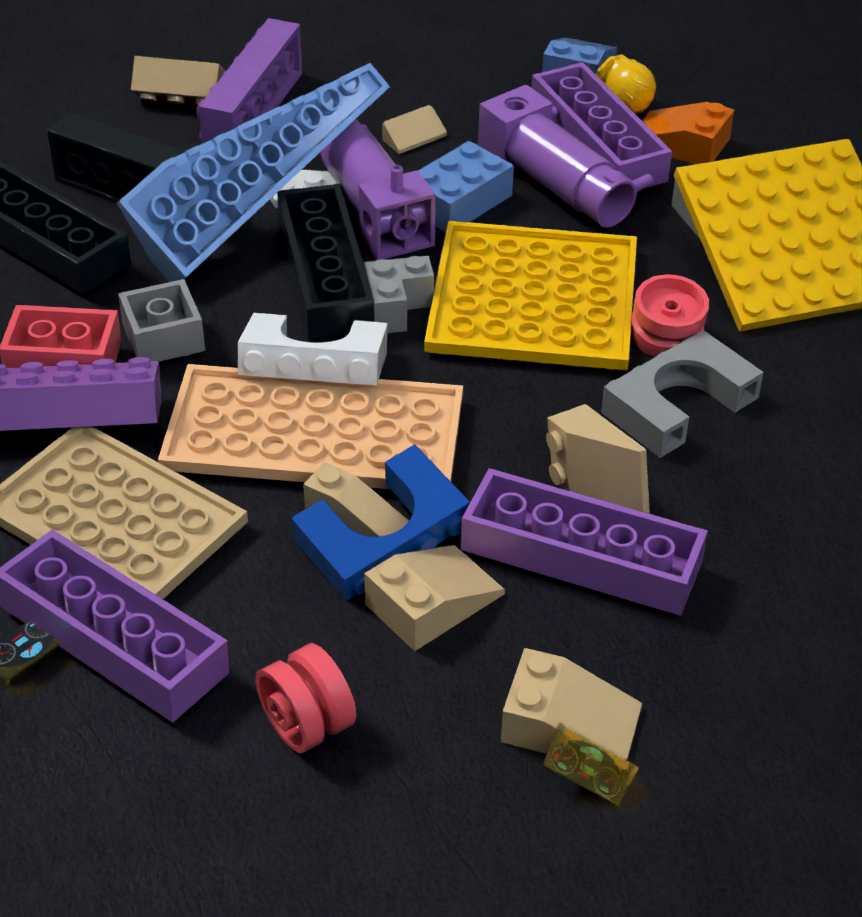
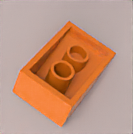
M702 102L652 110L645 116L642 122L672 150L671 158L691 164L713 162L730 140L734 109L724 107L720 103Z

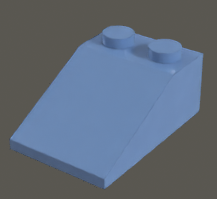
M570 38L551 40L543 54L542 72L583 62L596 75L598 68L610 56H616L618 48Z

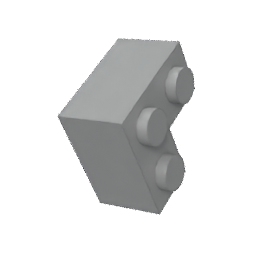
M411 256L409 258L380 259L364 262V268L374 298V322L388 323L387 333L407 331V310L427 308L432 305L434 273L429 256Z

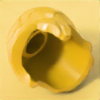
M620 54L610 56L597 70L596 76L635 115L644 111L652 102L656 92V82L652 72L645 65Z

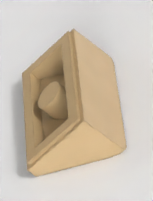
M430 105L392 118L382 124L383 141L398 154L447 136L445 127Z

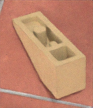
M323 462L303 484L305 509L323 499L348 528L361 535L371 537L390 535L399 531L409 522L408 519L356 475L326 462Z

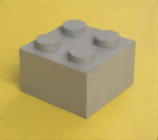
M184 279L118 293L122 324L135 357H147L150 361H163L205 351L202 318Z

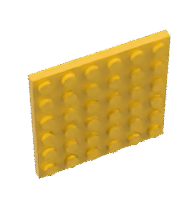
M849 139L676 168L674 178L739 332L862 308V164Z
M448 221L424 341V352L628 371L637 237Z

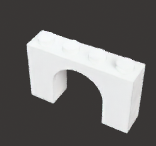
M253 313L238 341V375L377 386L387 355L388 323L354 320L351 330L346 337L332 342L311 343L287 337V315Z

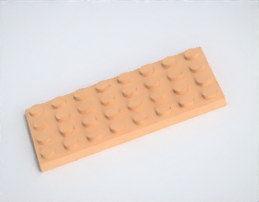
M188 364L159 454L158 463L175 472L306 482L323 462H326L356 475L370 488L390 489L386 485L385 462L416 444L451 481L463 399V385L379 379L377 386L238 375V368Z

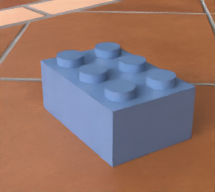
M467 141L418 170L435 192V226L446 232L448 221L471 222L511 197L514 165L479 147L477 144Z

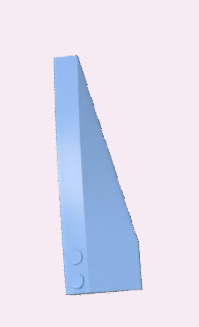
M369 63L285 105L266 112L199 146L197 145L176 157L164 161L117 204L150 261L169 282L182 280L195 270L390 86L373 65Z

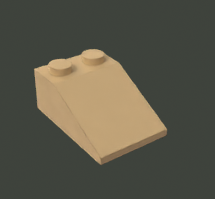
M586 404L547 417L549 433L546 435V441L551 454L549 474L554 484L567 491L650 514L647 454L643 446Z
M455 545L396 554L364 573L365 605L414 651L505 594V589Z
M524 648L503 709L501 742L549 754L553 745L562 739H583L605 751L615 763L618 771L624 773L642 703L565 657Z

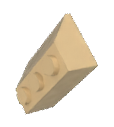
M135 56L131 91L139 97V100L145 102H156L158 98L167 99V102L170 104L184 105L185 101L195 102V105L198 106L209 94L212 86L217 84L225 70L219 63Z

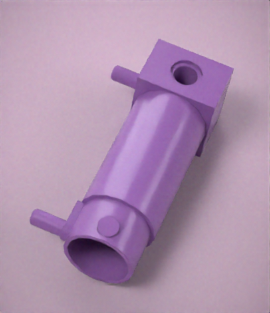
M527 84L480 103L478 146L513 164L514 168H520L576 212L586 214L602 227H612L621 222L634 206L637 192L653 185L654 179L650 174L643 175L632 181L621 172L616 171L611 162L555 123L552 119L558 117V109L553 106L552 102Z
M356 118L320 152L325 167L337 184H340L342 191L360 215V238L376 260L387 259L435 246V192L417 170L403 174V167L393 162L374 135L367 129V126L361 125Z

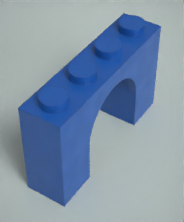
M416 444L385 462L386 485L412 514L410 521L399 531L380 537L356 533L343 523L323 499L291 518L294 541L346 601L357 594H364V573L396 554L433 549L448 537L457 536L461 533L462 517L470 504L469 500Z

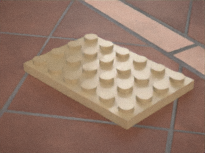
M93 426L72 427L0 484V527L30 545L53 529L161 599H164L248 522L246 510Z

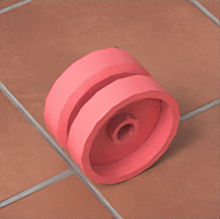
M677 275L653 276L642 282L636 290L634 310L632 312L630 336L633 343L643 353L657 357L661 352L671 349L684 339L690 338L704 330V324L706 323L709 311V298L705 290L695 281Z
M314 643L307 644L290 653L287 663L279 660L257 671L255 681L263 709L282 740L297 753H304L322 743L325 732L329 735H334L354 724L357 716L351 690L336 663L320 646Z

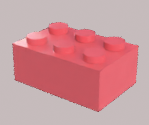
M16 305L0 345L1 362L6 365V368H18L28 362H40L42 366H57L58 362L66 360L78 361V365L93 364V361L98 359H113L114 363H116L122 344L118 311Z

